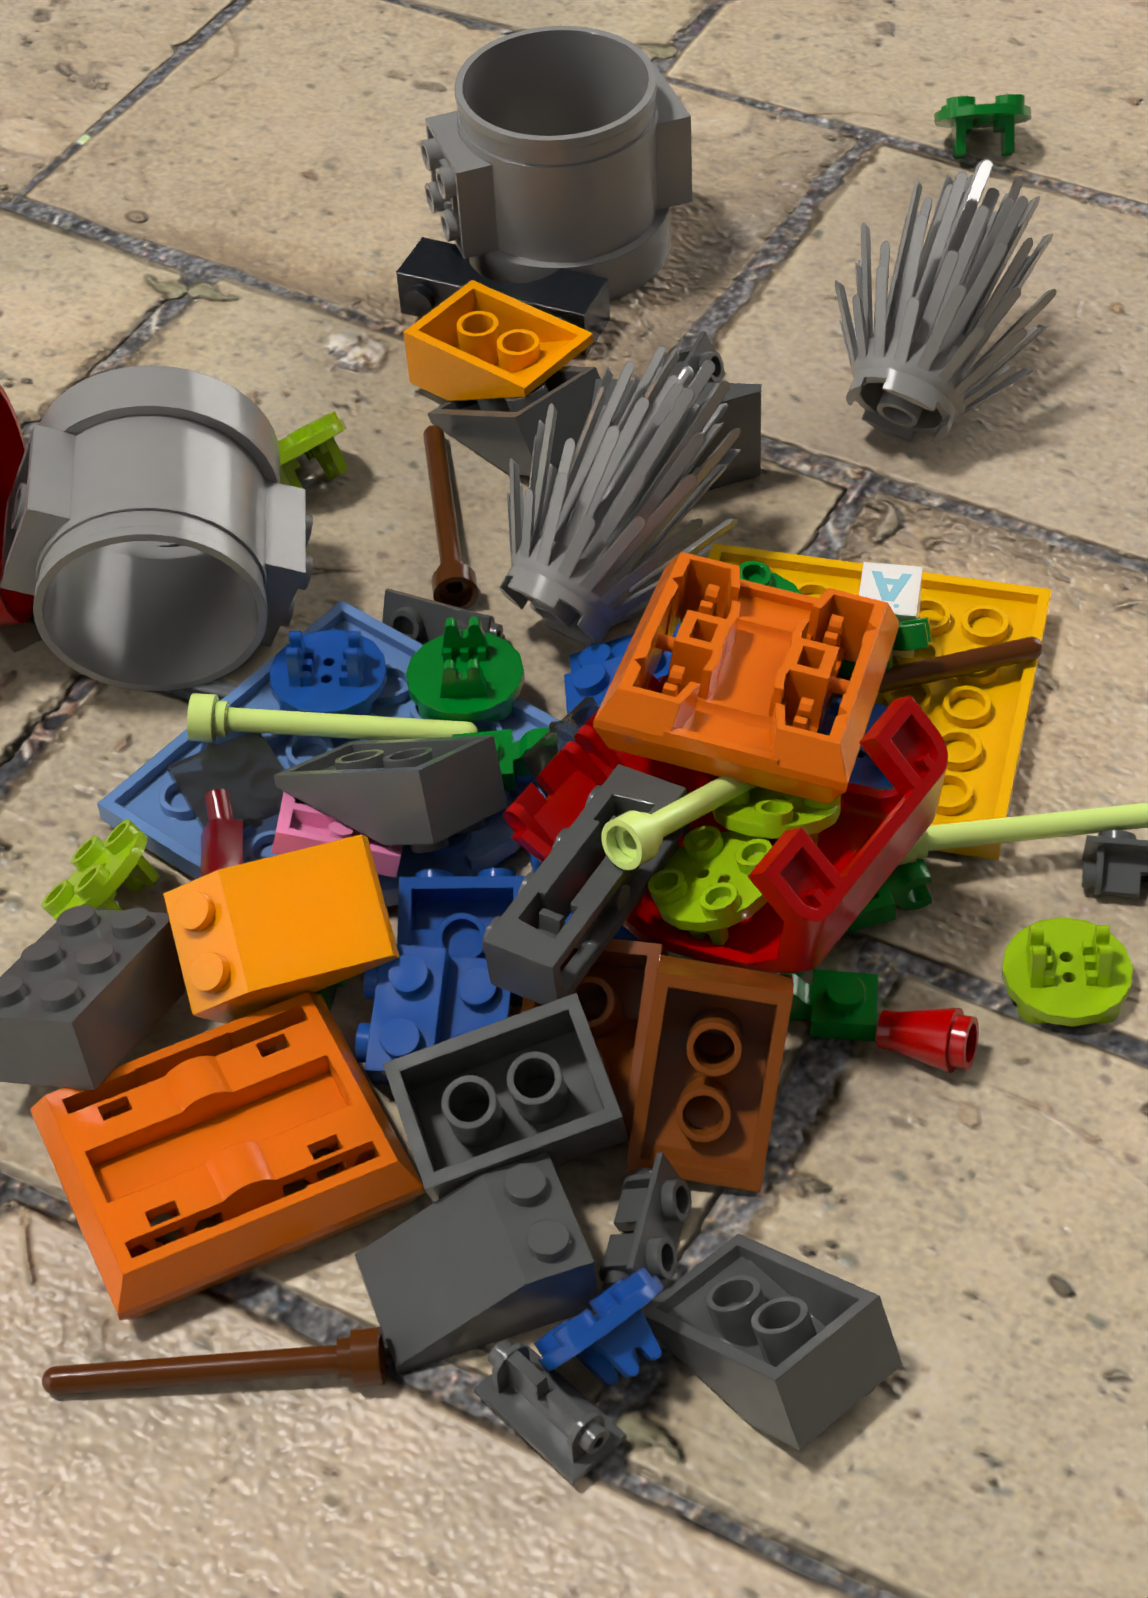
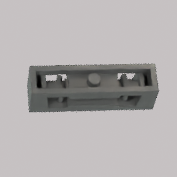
M618 764L603 785H597L591 791L583 811L570 828L566 827L560 831L554 841L552 851L537 871H532L526 875L520 885L517 897L502 916L495 917L489 923L484 933L482 949L486 956L490 983L492 985L542 1005L569 996L574 992L648 891L649 879L655 873L664 869L683 843L685 836L690 832V824H687L663 837L659 851L653 859L642 864L638 870L637 868L624 870L617 867L604 851L601 839L604 825L628 811L652 814L687 795L686 788ZM572 912V916L569 918V920H568V921L566 922V924L564 925V921H565L566 918L569 916V914ZM577 946L579 950L561 972L560 967Z

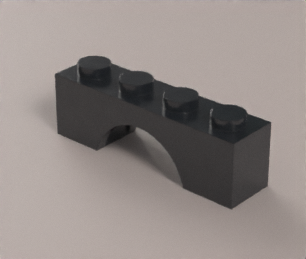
M425 237L420 239L396 271L401 313L422 318L471 280H474L593 333L594 342L579 354L583 356L588 355L610 321L609 281L607 278L560 268L547 277L531 282H499L479 274L471 266L469 258H463L456 244Z

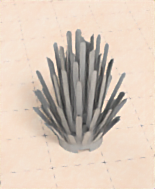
M981 160L969 179L968 174L962 171L956 175L953 183V180L947 174L924 246L923 242L932 208V198H925L921 210L917 211L922 185L919 179L916 180L904 222L889 294L890 244L888 241H883L880 247L879 266L876 270L874 329L870 229L865 222L861 225V260H858V264L855 262L857 294L852 299L855 323L851 319L845 287L835 280V290L842 317L840 325L853 374V381L847 392L846 401L848 405H852L855 400L865 409L862 420L891 436L912 441L915 432L934 434L931 442H941L948 436L956 418L1034 371L1024 367L1014 373L1017 369L1016 366H1006L997 372L1048 328V326L1038 325L1036 328H1030L1028 331L1024 329L1055 297L1056 289L1046 291L970 368L985 343L991 337L994 329L1020 297L1021 288L1053 237V233L1043 236L1031 256L1028 253L1033 246V239L1031 237L1027 238L990 297L1040 200V196H1037L1030 200L1028 204V199L1025 196L1018 197L1023 185V178L1021 175H1018L1009 193L1004 195L998 211L993 212L1000 195L996 188H989L981 206L977 208L993 168L991 160Z
M664 345L657 348L641 381L638 374L635 377L612 426L610 424L634 372V362L628 361L625 364L607 406H605L606 392L613 377L610 368L607 366L576 447L575 441L572 438L567 439L565 442L558 472L557 468L550 463L557 410L552 403L549 405L545 424L541 420L538 421L537 436L535 435L529 488L525 491L524 502L523 486L520 485L519 465L512 458L509 461L510 494L507 493L511 568L499 589L506 598L521 610H523L527 601L531 602L529 605L531 609L547 620L545 626L585 646H590L592 643H602L611 627L645 611L665 566L676 556L655 571L653 570L662 559L702 526V519H692L662 545L661 543L713 485L741 450H729L741 433L740 428H735L729 431L703 465L688 475L724 424L718 422L728 409V404L720 403L728 393L730 384L728 381L716 383L706 401L698 406L696 401L714 373L715 364L710 360L704 361L693 380L694 370L690 366L683 367L678 376H669L680 358L678 347L673 350L663 367H660L665 357L666 348ZM726 519L681 552L697 556L703 555L714 547L709 546V544L738 523V519Z

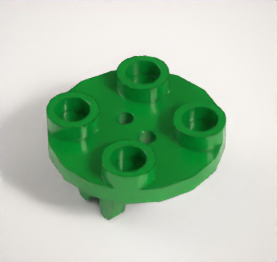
M1022 94L999 95L995 97V103L976 104V97L973 96L951 97L946 99V105L942 106L941 110L934 113V123L936 126L952 128L953 158H963L966 155V134H969L973 128L993 127V133H1000L1001 155L1012 156V153L1015 152V124L1032 119L1031 107L1025 105V96Z
M471 617L469 619V627L465 630L458 628L455 618H447L445 620L444 634L423 644L411 657L406 671L409 695L418 706L419 715L422 719L467 722L482 719L488 721L503 720L512 713L513 701L520 695L525 679L524 668L518 651L508 641L484 632L481 620L478 617Z

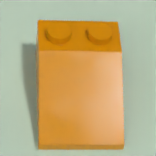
M471 280L403 332L410 383L447 401L526 397L594 342L593 333L474 280Z
M362 834L219 869L163 893L192 1015L226 1024L305 992H317L399 958L368 837Z

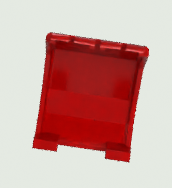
M653 675L647 690L662 693L668 676L664 675L656 679ZM911 695L894 700L859 743L895 789L886 791L849 782L846 792L841 795L840 815L836 823L819 832L817 845L802 827L785 831L777 841L770 838L768 841L772 845L771 849L747 876L768 902L753 916L728 927L729 938L723 946L713 944L708 934L702 940L691 937L688 930H680L665 922L656 909L649 890L623 923L622 927L641 942L662 944L668 952L702 962L780 975L814 969L823 961L933 822L948 765V751L940 732ZM597 710L574 735L575 742L569 741L538 774V782L547 792L548 796L545 798L531 782L506 809L503 816L515 832L511 838L543 863L552 851L554 841L560 831L566 827L570 828L585 808L591 791L597 785H603L618 764L686 788V794L719 778V776L608 748L593 728ZM712 811L689 823L690 831L709 825L718 828L720 833L734 832L715 821Z

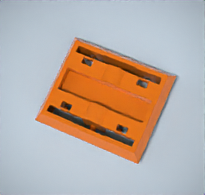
M680 552L665 566L594 718L593 728L610 749L719 777H730L739 782L828 804L847 790L861 747L859 742L864 737L900 623L888 602L828 588L820 598H815L740 579V566ZM683 619L676 637H673L679 620ZM665 651L672 652L667 683L665 682L662 693L647 690L662 654L664 655ZM844 659L856 662L850 681L837 678ZM836 693L843 695L838 716L835 718L830 735L820 734L819 731L831 694Z
M309 991L117 1066L95 1090L64 1087L44 1095L30 1109L119 1320L137 1319L402 1208L425 1193L418 1174L322 995ZM328 1148L333 1151L314 1160L313 1154L319 1149ZM333 1165L337 1168L333 1176L325 1179L317 1176V1172ZM306 1180L307 1186L305 1189L284 1196V1186ZM163 1213L173 1215V1218L152 1227L150 1225L158 1215ZM215 1216L218 1225L194 1232L199 1221ZM178 1230L179 1232L176 1240L163 1245L162 1242L155 1241V1238Z

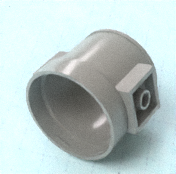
M548 26L515 32L498 38L473 53L464 62L456 76L455 99L457 111L425 118L427 139L420 142L424 165L431 173V182L425 184L427 203L432 213L439 212L446 240L448 242L455 241L463 258H469L471 266L479 274L499 282H531L547 277L563 268L607 278L609 281V301L623 297L646 284L662 268L670 252V207L693 202L691 115L656 64L652 63L646 53L638 46L618 35L598 29L577 26Z
M142 365L109 370L82 380L69 388L50 405L43 415L40 424H34L6 503L0 588L34 595V621L42 640L60 660L79 673L106 684L134 690L166 691L195 687L219 679L232 672L249 659L259 645L270 647L280 626L287 627L290 624L295 607V594L298 589L305 590L312 574L313 558L306 555V546L312 532L313 516L306 514L305 489L280 483V448L275 431L260 408L243 393L214 377L178 367Z

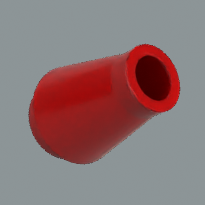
M961 1008L913 1011L884 1009L880 1014L876 1030V1044L879 1049L897 1052L950 1074L956 1068L967 1070L971 1068L979 1039L978 1019L973 1016L964 1015Z

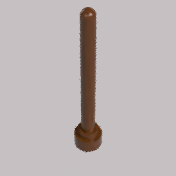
M430 425L424 430L423 439L440 565L431 579L434 601L468 609L478 598L476 574L471 567L462 561L444 431L437 425Z
M1026 637L892 666L891 669L885 670L878 694L1036 660L1043 653V644L1036 637ZM852 675L841 677V679L850 681ZM832 693L828 705L831 704L833 697L842 699L843 695Z
M381 1327L351 1329L350 1336L338 1337L336 1345L61 1365L48 1368L44 1372L41 1381L44 1390L52 1395L338 1374L340 1381L352 1380L354 1387L384 1385L386 1381V1352Z

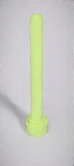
M192 693L187 712L189 741L215 742L217 737H227L229 731L365 740L452 737V734L478 732L477 727L467 721L230 707L229 701H219L217 694Z
M722 776L652 814L628 811L604 825L601 834L604 851L617 867L624 870H633L657 855L663 837L756 786Z
M1148 802L930 825L898 866L916 862L918 858H926L928 851L1093 834L1105 830L1148 828Z

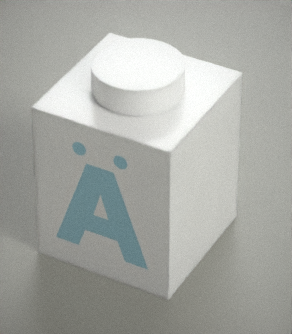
M864 562L859 596L888 602L899 622L918 619L920 614L923 567ZM915 650L892 651L891 654L893 657L914 658Z

